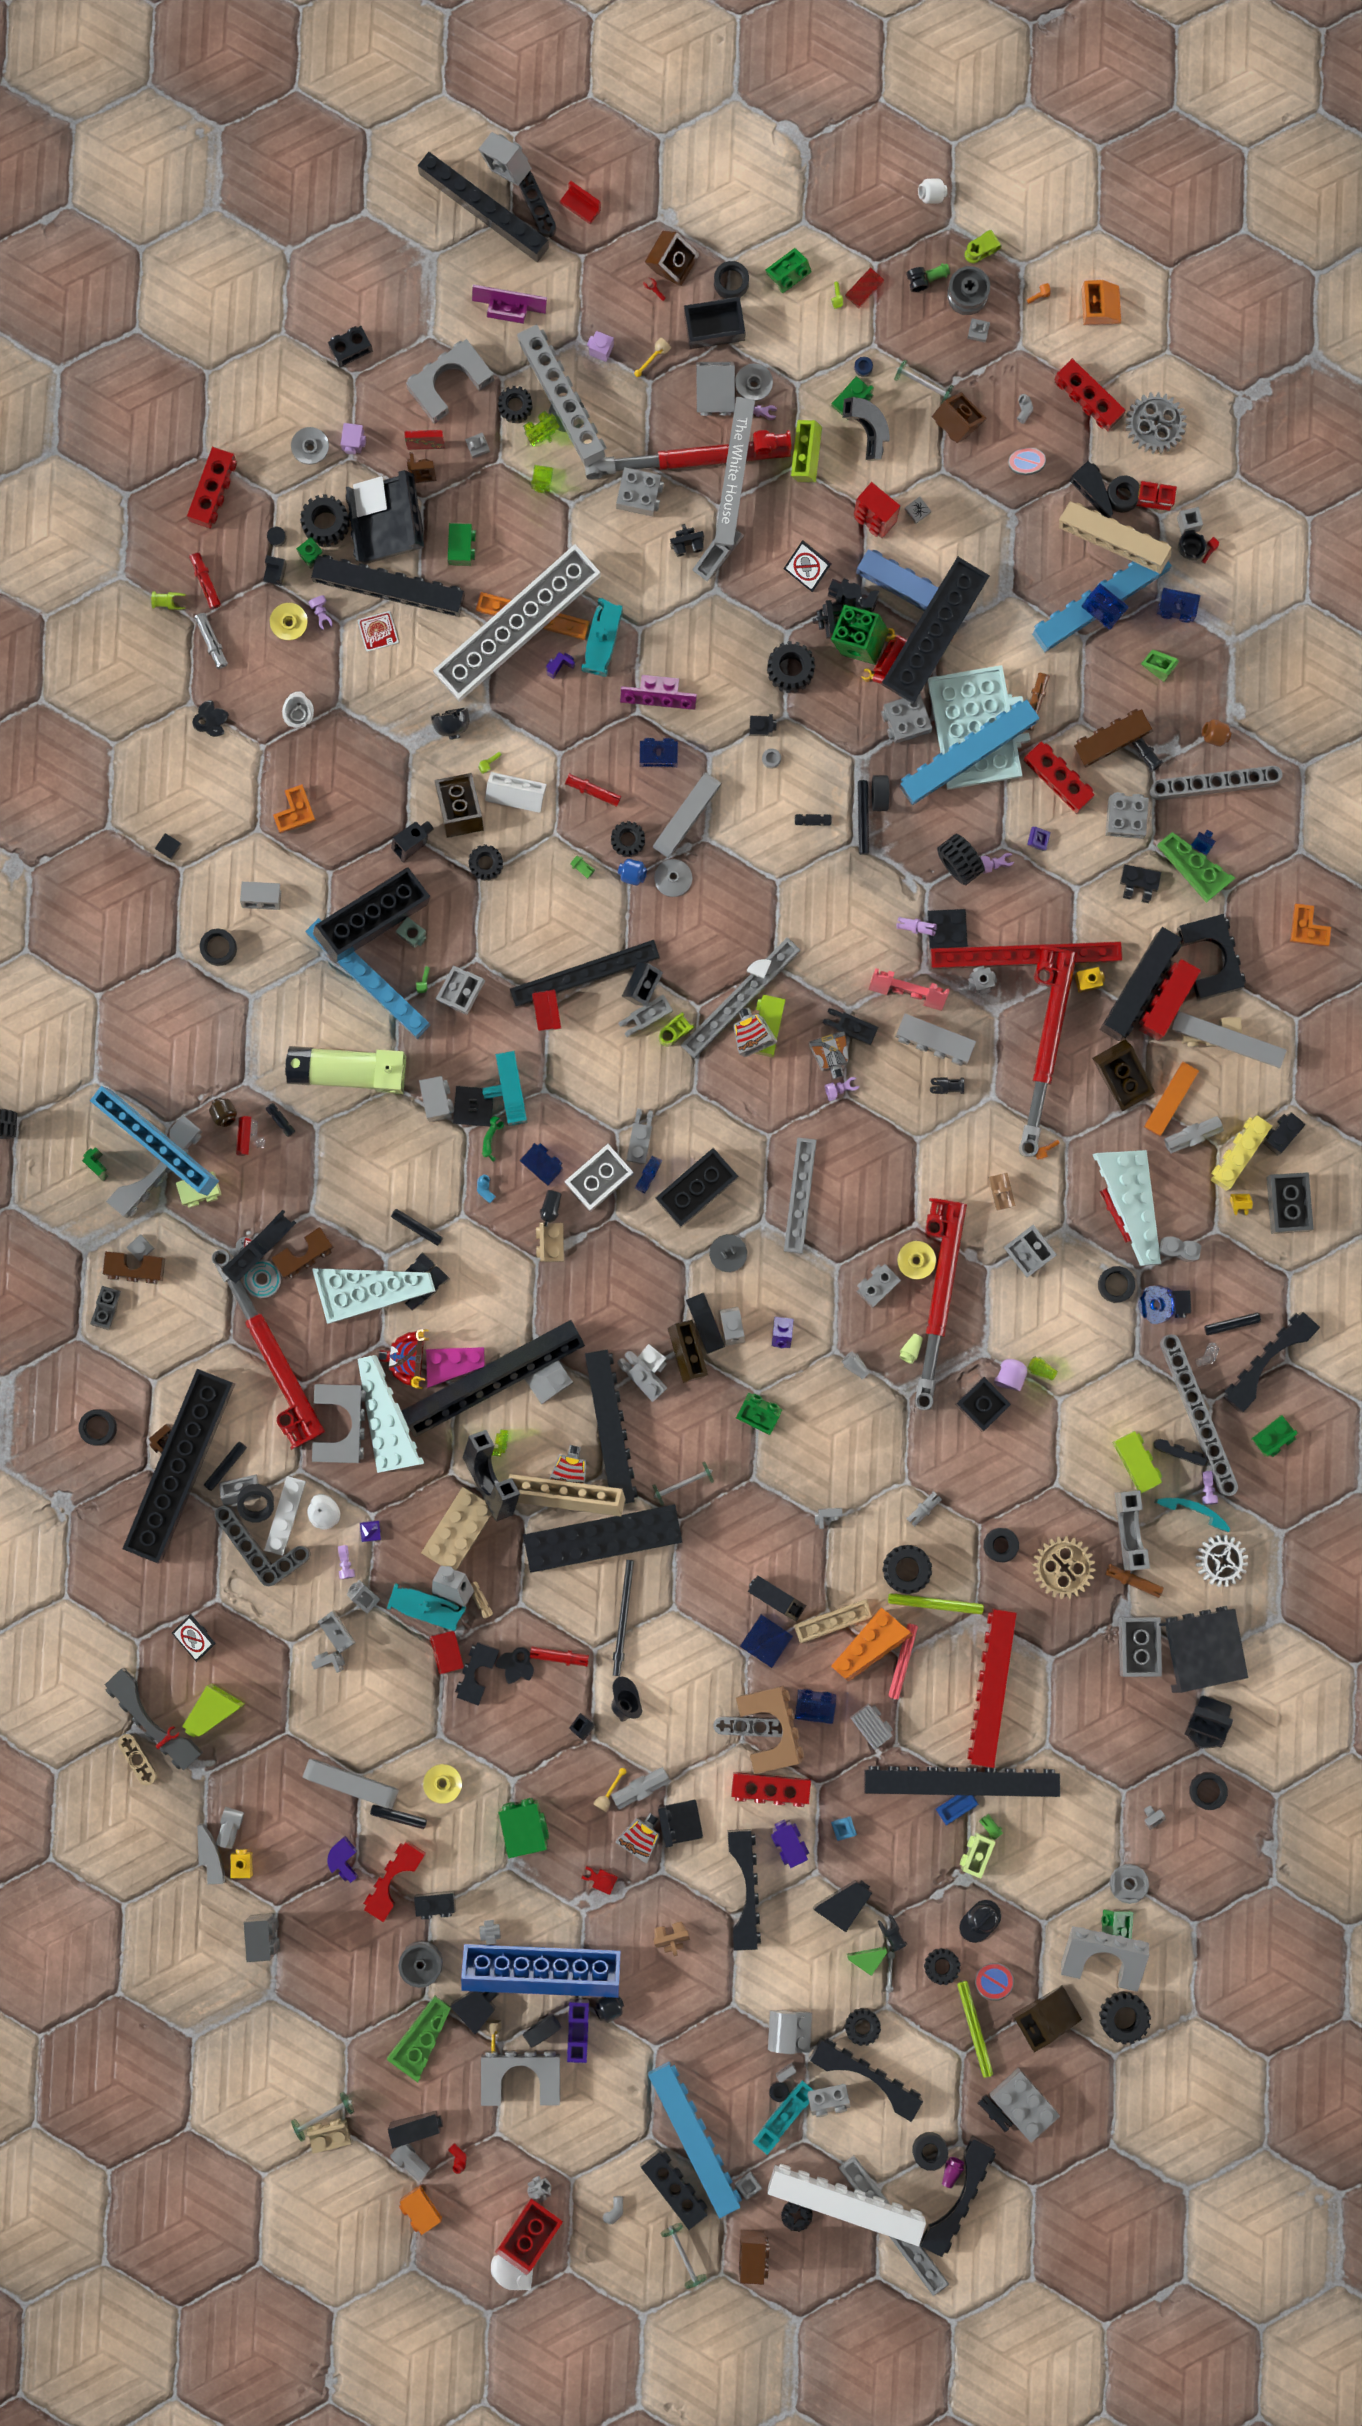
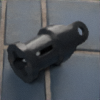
M948 1077L931 1079L932 1085H940L930 1088V1092L933 1094H948V1092L964 1094V1077L960 1079H948Z
M889 1914L888 1917L892 1923L891 1927L886 1930L880 1920H878V1925L883 1936L887 1937L892 1947L891 1951L895 1952L905 1947L907 1942L900 1935V1928L895 1919Z

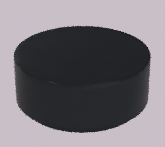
M278 526L270 528L267 532L268 542L275 547L282 546L286 541L285 531Z
M776 2081L771 2084L769 2094L772 2100L783 2102L789 2095V2089L784 2082Z

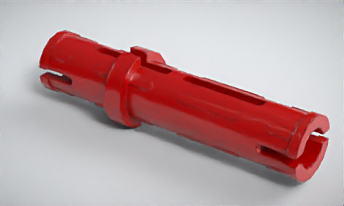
M200 552L190 555L189 559L195 570L194 575L201 584L210 609L213 610L220 607V600L208 574L209 569L205 566Z
M570 773L565 781V785L580 790V793L589 794L615 807L618 806L622 797L590 783L588 779L583 780Z
M1107 1188L1101 1190L1100 1194L1107 1205L1106 1209L1113 1216L1125 1243L1131 1241L1128 1232L1126 1233L1123 1227L1125 1224L1122 1217L1118 1215Z
M531 1647L530 1659L566 1663V1666L572 1664L588 1667L589 1655L572 1653L570 1650L564 1652Z

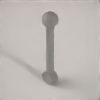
M889 1951L887 1953L889 1968L886 1992L891 1993L893 1991L892 1966L895 1953Z

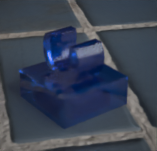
M1208 829L1204 834L1199 832L1191 846L1207 856L1216 842L1211 839L1213 832Z

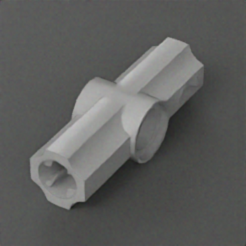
M1216 1116L1200 1124L1196 1123L1182 1129L1183 1131L1165 1138L1164 1141L1168 1151L1172 1154L1188 1146L1197 1145L1205 1141L1206 1138L1221 1133L1224 1129L1220 1119Z
M661 1767L646 1776L643 1775L633 1780L628 1786L611 1794L618 1809H621L636 1800L640 1801L648 1797L653 1791L671 1781L664 1768Z

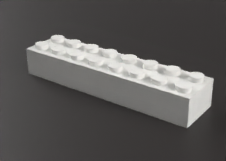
M784 2164L774 2166L768 2185V2195L919 2246L926 2225L922 2212L915 2209L910 2211L904 2210L902 2205L892 2202V2205L886 2204L884 2199L873 2196V2199L865 2196V2192L856 2189L854 2192L849 2191L847 2186L836 2183V2185L829 2184L828 2180L822 2177H817V2179L811 2178L809 2173L801 2170L798 2173L791 2171V2167Z

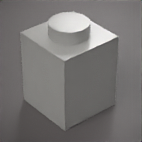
M1199 507L1180 511L1177 516L1181 536L1188 530L1199 532L1203 526Z

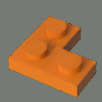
M303 785L285 790L290 809L273 814L280 834L316 821Z
M1295 904L1290 942L1328 947L1330 944L1331 927L1312 925L1314 906Z

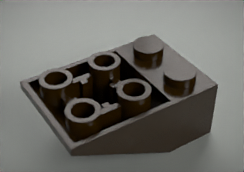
M1063 1985L1012 2014L1034 2053L1052 2043L1082 2020Z

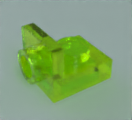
M534 465L531 489L538 493L550 492L553 468Z
M500 1429V1433H496L495 1444L498 1445V1448L493 1449L492 1456L501 1457L502 1453L506 1454L509 1430Z

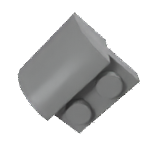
M453 965L436 1000L462 1014L468 1015L485 980Z
M1034 1224L1003 1247L1026 1277H1029L1057 1255Z
M770 2010L768 2050L783 2054L810 2053L812 2013Z

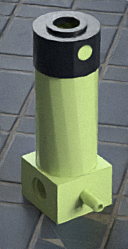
M289 1046L285 1063L287 1084L367 1088L375 1089L376 1092L404 1094L406 1055L404 1051L376 1050V1053Z

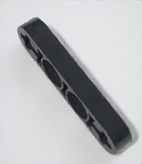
M529 171L526 175L529 185L526 187L525 181L522 180L519 188L540 234L549 238L555 234L556 225L532 172ZM531 190L536 191L538 194L534 199H530L527 196V193ZM542 207L545 209V213L539 216L535 214V209ZM546 219L547 225H548V226H551V227H550V228H551L550 231H547V229H544V222H543V220Z

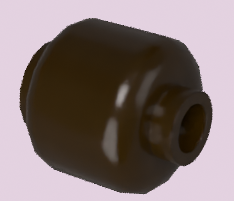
M217 1098L209 1108V1114L218 1126L228 1127L236 1120L237 1111L229 1099Z

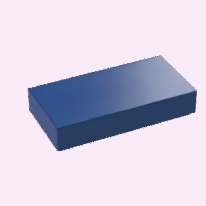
M955 1795L935 1809L947 1826L979 1804L972 1795Z

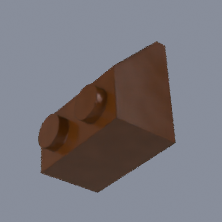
M662 231L645 263L656 274L678 286H682L700 254L677 232Z
M962 392L945 400L931 416L936 424L948 433L949 438L956 443L966 439L987 419Z

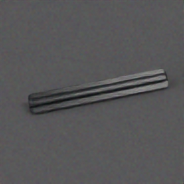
M859 780L857 783L859 854L868 855V781Z

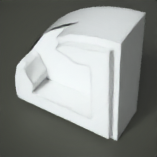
M757 960L748 967L746 972L764 979L771 960Z

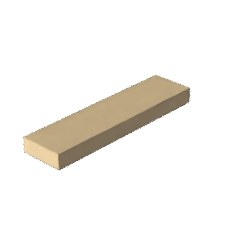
M867 1599L795 1624L794 1628L801 1644L873 1618Z

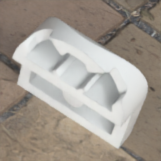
M501 2256L493 2257L491 2274L498 2284L508 2290H531L533 2269L528 2275H525Z

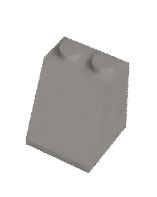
M696 362L697 412H701V415L709 416L712 415V412H719V415H731V412H734V362Z

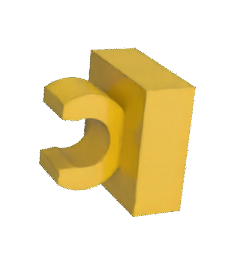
M1230 1194V1202L1234 1214L1238 1215V1210L1244 1209V1214L1248 1215V1209H1252L1253 1206L1250 1194Z

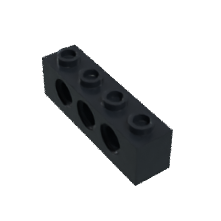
M658 2149L641 2162L640 2167L687 2229L690 2230L708 2216L706 2210L708 2206L701 2198L697 2199L694 2195L696 2191L690 2183L686 2184L682 2179L684 2175L678 2167L674 2168L670 2162L672 2160L665 2151L662 2153ZM661 2168H666L669 2174L662 2177L658 2174V2171ZM671 2185H680V2191L672 2192L670 2190ZM684 2200H691L693 2202L692 2207H683L682 2203Z

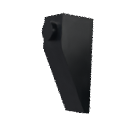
M1087 461L1071 476L1070 482L1102 516L1112 518L1113 511L1100 469L1094 463L1091 464Z
M704 1292L686 1299L707 1354L724 1348V1342Z

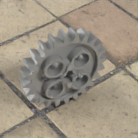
M1150 392L1148 398L1142 395L1141 401L1136 399L1135 405L1131 404V411H1128L1126 414L1129 418L1125 420V423L1130 425L1126 426L1125 430L1131 431L1128 438L1134 437L1132 444L1138 442V449L1144 446L1145 453L1148 449H1151L1152 454H1154L1156 449H1158L1159 453L1162 454L1164 448L1170 451V445L1175 448L1177 445L1176 441L1180 442L1182 440L1180 435L1185 434V430L1182 428L1187 426V423L1182 421L1186 419V415H1181L1184 408L1178 409L1180 402L1172 403L1174 397L1168 400L1167 394L1162 398L1159 392L1156 397ZM1145 409H1152L1154 414H1148ZM1163 415H1170L1172 420H1165ZM1154 421H1158L1157 426L1154 425ZM1140 426H1146L1148 431H1141ZM1163 432L1165 433L1166 437L1161 438L1158 436L1157 433Z

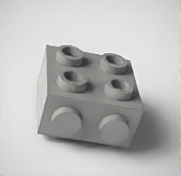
M624 467L616 509L653 517L654 511L659 509L660 500H657L658 493H662L664 482H661V475Z
M919 694L914 704L904 698L884 704L881 715L883 721L888 723V736L890 740H894L895 744L931 733L932 726L921 694Z
M1120 792L1110 795L1108 798L1106 836L1144 839L1147 829L1149 798H1144L1142 794L1125 796L1124 793Z

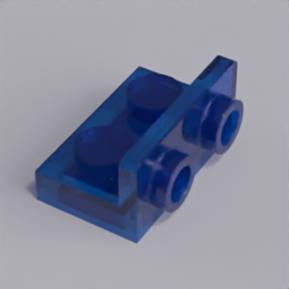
M1101 583L1089 594L1082 604L1083 609L1109 630L1113 628L1129 608L1128 605Z
M533 1143L532 1147L519 1161L543 1183L549 1186L563 1171V1167H561L563 1163L555 1156L551 1158L547 1154L548 1149L541 1143L539 1145Z
M798 1689L795 1719L833 1724L836 1694L827 1691L816 1692L810 1689Z

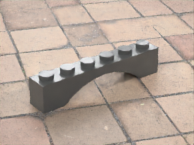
M125 1668L120 1669L104 1684L107 1687L106 1692L112 1698L116 1697L120 1701L119 1706L126 1713L129 1711L133 1715L132 1720L139 1727L142 1725L146 1729L145 1734L150 1740H156L159 1743L168 1735L146 1713L140 1700L138 1682ZM183 1737L171 1739L160 1748L163 1754L170 1755L173 1759L171 1761L177 1769L182 1768L183 1771L203 1754L190 1738Z

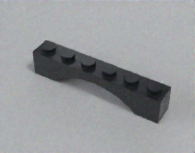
M1304 1312L1293 1314L1288 1320L1290 1324L1286 1328L1282 1327L1276 1333L1277 1338L1273 1342L1269 1341L1264 1346L1263 1354L1261 1356L1256 1355L1250 1362L1252 1366L1248 1370L1244 1369L1237 1376L1239 1380L1235 1384L1231 1383L1224 1392L1226 1394L1223 1398L1240 1413H1243L1256 1399L1259 1378L1270 1359L1288 1346L1308 1342L1319 1330L1320 1326Z
M751 1829L727 1830L728 1850L739 1864L746 1884L744 1908L738 1922L733 1927L734 1951L758 1950L757 1944H761V1933L757 1932L756 1925L760 1924L759 1912L756 1913L755 1905H759V1895L754 1892V1885H758L757 1873H753V1865H757L756 1853H752V1846L756 1845L755 1834H751Z
M820 2038L809 2057L810 2062L825 2071L846 2070L859 2073L871 2079L885 2092L894 2112L910 2122L913 2121L923 2103L919 2092L912 2088L910 2091L903 2087L904 2083L896 2078L893 2081L887 2078L886 2072L879 2068L874 2070L869 2067L870 2063L862 2058L860 2060L854 2058L853 2053L848 2049H839L836 2047L837 2043L833 2040Z
M973 2135L971 2136L963 2153L966 2175L961 2194L955 2205L944 2216L928 2224L920 2241L921 2247L940 2257H943L944 2253L947 2254L952 2245L950 2241L953 2235L956 2236L960 2230L961 2225L959 2222L962 2217H966L970 2208L968 2204L971 2199H975L978 2193L977 2186L986 2177L987 2171L985 2169L988 2163L992 2164L996 2156L992 2145Z

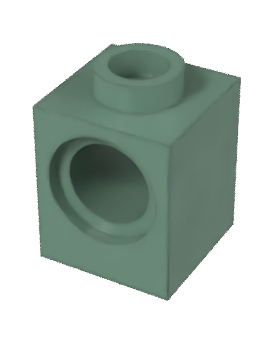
M409 917L404 920L396 931L399 937L414 948L418 945L421 946L427 939L425 936L427 934L426 930ZM412 929L418 931V935L415 938L408 937V932Z

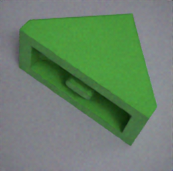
M1152 649L1141 665L1164 682L1175 669L1179 660Z
M885 1947L847 1953V1958L872 1976L887 1954V1950Z

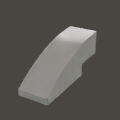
M736 529L733 547L715 545L714 539L692 570L708 581L732 553L744 535Z
M199 1824L197 1826L199 1865H207V1885L223 1884L226 1880L220 1851L205 1824Z

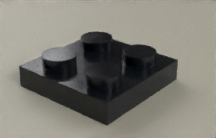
M966 909L927 911L928 923L936 924L937 926L936 930L931 929L936 932L935 935H928L929 949L968 947Z

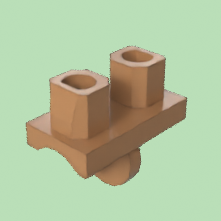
M1008 1173L988 1177L996 1211L1015 1207Z
M682 1922L672 1924L674 1934L670 1935L666 1934L665 1926L655 1928V1938L653 1940L656 1948L664 1947L665 1953L672 1951L674 1957L678 1956L677 1950L684 1948L683 1943L680 1942L690 1940L688 1930L685 1929Z

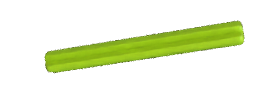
M893 1593L888 1595L889 1604L980 1615L983 1614L984 1605L977 1603Z
M961 1981L957 1985L981 2072L984 2078L993 2075L969 1985L967 1981Z

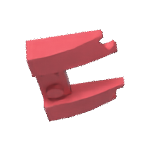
M875 968L869 986L870 991L887 995L889 988L893 989L892 992L903 995L905 992L911 994L910 997L921 1000L925 998L923 1006L942 1011L950 989H946L943 992V988L937 987V984L934 983L929 988L894 979L895 972L888 971V973L880 971L879 974V969Z

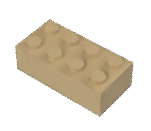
M462 1487L421 1553L441 1566H450L457 1570L492 1515L485 1500L467 1488Z

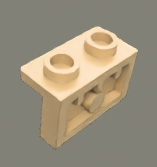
M540 1223V1227H536V1239H540V1246H536L537 1258H540L541 1262H564L563 1223H548L547 1227L544 1226V1223Z
M341 2118L329 2121L330 2124L322 2126V2123H317L310 2126L311 2129H308L306 2133L309 2136L312 2153L351 2145L347 2120L341 2121Z

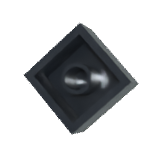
M982 1377L955 1403L981 1432H984L1011 1405L985 1377Z

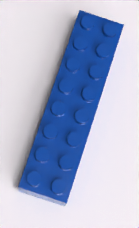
M464 1944L461 1990L619 1998L621 1951Z

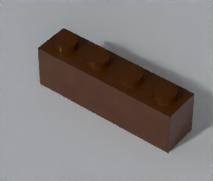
M1134 709L1127 714L1128 717L1122 720L1121 718L1115 719L1110 723L1111 726L1106 729L1101 727L1093 732L1094 735L1087 738L1084 736L1076 741L1077 744L1074 747L1085 768L1153 732L1142 709L1139 711Z

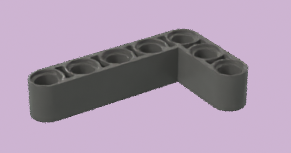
M221 1506L215 1511V1519L264 1586L277 1584L310 1559V1550L306 1546H297L272 1564L231 1507ZM223 1509L229 1512L227 1520H222L220 1517V1512ZM234 1525L240 1527L241 1532L238 1536H234L231 1533V1528ZM246 1540L252 1544V1548L248 1552L242 1548L243 1542ZM299 1549H303L306 1552V1557L303 1560H299L296 1556ZM257 1556L263 1559L261 1567L254 1565V1558ZM284 1560L290 1563V1569L287 1572L281 1569V1563ZM267 1572L274 1574V1581L272 1583H268L265 1580Z

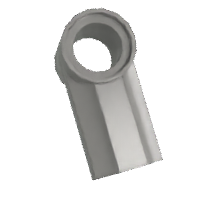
M225 1807L216 1845L229 1849L233 1848L236 1834L241 1827L245 1812Z
M410 2144L397 2147L390 2155L391 2159L398 2166L404 2167L418 2182L430 2170V2167L416 2154V2151Z

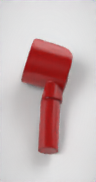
M648 277L652 281V285L648 287L643 282L644 287L655 292L664 301L666 298L656 287V280Z
M1212 537L1207 542L1210 549L1201 561L1204 564L1219 546V541L1215 537Z
M174 1726L168 1729V1735L156 1745L157 1749H160L171 1739L179 1737V1732L175 1736L170 1735V1732L175 1729Z

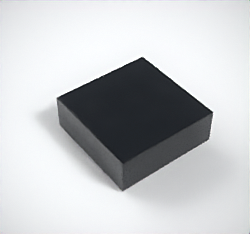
M165 833L155 847V850L172 860L182 844Z

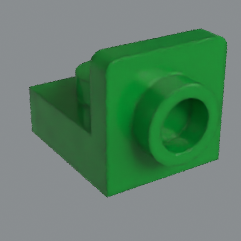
M311 537L296 548L299 556L310 569L314 567V559L322 553L321 548Z

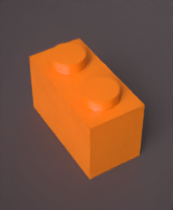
M421 2185L400 2199L401 2205H399V2208L405 2216L408 2215L412 2220L410 2224L415 2232L419 2231L423 2235L441 2222L442 2216Z

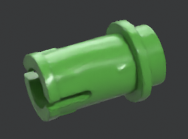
M941 263V266L927 270L925 273L930 283L942 277L947 278V275H950V270L947 264Z
M577 855L570 865H572V869H577L589 879V876H592L595 869L583 861L582 856L579 857Z
M990 1814L979 1820L990 1834L989 1838L992 1837L995 1840L1003 1834L1002 1828L997 1826Z

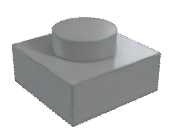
M141 1234L126 1247L140 1262L143 1260V1255L147 1256L155 1249Z

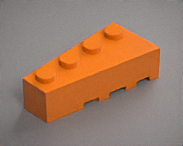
M881 1607L831 1667L849 1682L914 1635Z

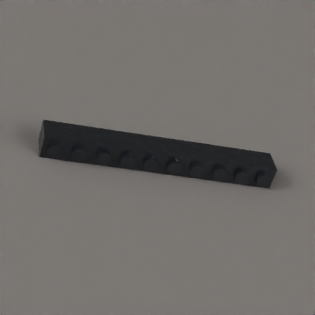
M569 1320L401 1412L414 1437H417L584 1347L585 1344L572 1320Z
M869 1766V1770H864V1794L1060 1797V1773H1055V1769H1043V1773H1036V1769H1024V1773H1016V1769L1005 1768V1772H997V1768H985V1772H977V1768H966V1772H958V1768L946 1767V1771H939V1767H927V1771H919V1767H907V1771H900V1767L888 1766V1770H880V1766Z

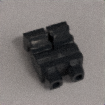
M845 578L842 582L832 579L828 588V596L836 599V603L841 605H848L873 613L878 603L879 591H871L867 598H863L861 586L856 583H849V580Z
M423 1252L405 1272L426 1273V1271H430L435 1292L407 1300L405 1304L412 1311L420 1304L424 1305L437 1292L438 1286L445 1284L450 1279Z

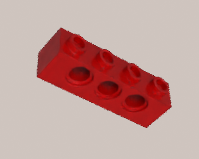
M1073 358L1056 373L1054 379L1056 385L1061 390H1065L1073 402H1078L1085 414L1091 415L1101 429L1105 428L1109 431L1124 416L1126 410ZM1076 380L1080 385L1074 386L1071 384V381ZM1090 393L1093 398L1087 399L1084 394ZM1103 406L1107 411L1100 412L1098 407Z
M212 446L187 514L189 522L211 529L212 524L216 523L218 507H221L224 502V491L230 486V474L235 471L237 466L233 453ZM218 468H224L221 474H216L215 471ZM212 485L218 486L217 490L213 492L209 491V487ZM207 502H208V503H211V507H210V508H208V509H203V508H202L203 504H205V503H207Z
M1041 741L1025 756L1023 761L1076 814L1093 799L1095 794L1092 787L1087 783L1084 784L1080 780L1079 774L1074 770L1071 771L1066 766L1065 760L1060 756L1057 757L1053 753L1051 746L1047 743L1044 744ZM1042 760H1050L1052 766L1045 767L1042 764ZM1060 772L1064 774L1065 779L1058 780L1055 774ZM1069 787H1077L1078 793H1071L1069 791Z
M733 1772L731 1797H735V1801L746 1802V1799H754L755 1803L765 1804L766 1800L774 1801L773 1804L785 1805V1802L793 1803L795 1807H804L805 1804H809L811 1779ZM749 1783L756 1784L757 1790L754 1793L746 1791V1786ZM774 1785L776 1787L775 1794H766V1787ZM787 1787H794L796 1793L794 1796L788 1797L785 1795V1789Z

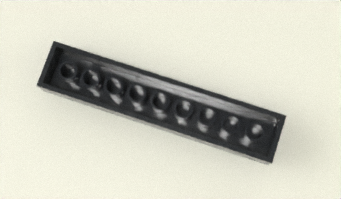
M196 1369L122 1548L123 1550L155 1563H162L235 1383L201 1369Z

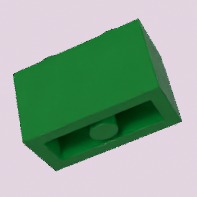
M449 523L448 565L471 566V561L475 560V549H472V542H476V530H473L472 524Z

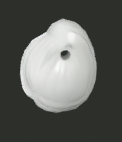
M301 691L290 694L286 699L282 710L284 721L288 726L294 728H303L312 721L314 715L313 704Z
M318 1494L312 1498L307 1510L308 1518L312 1525L322 1530L330 1529L336 1525L340 1519V1510L336 1502L325 1494Z

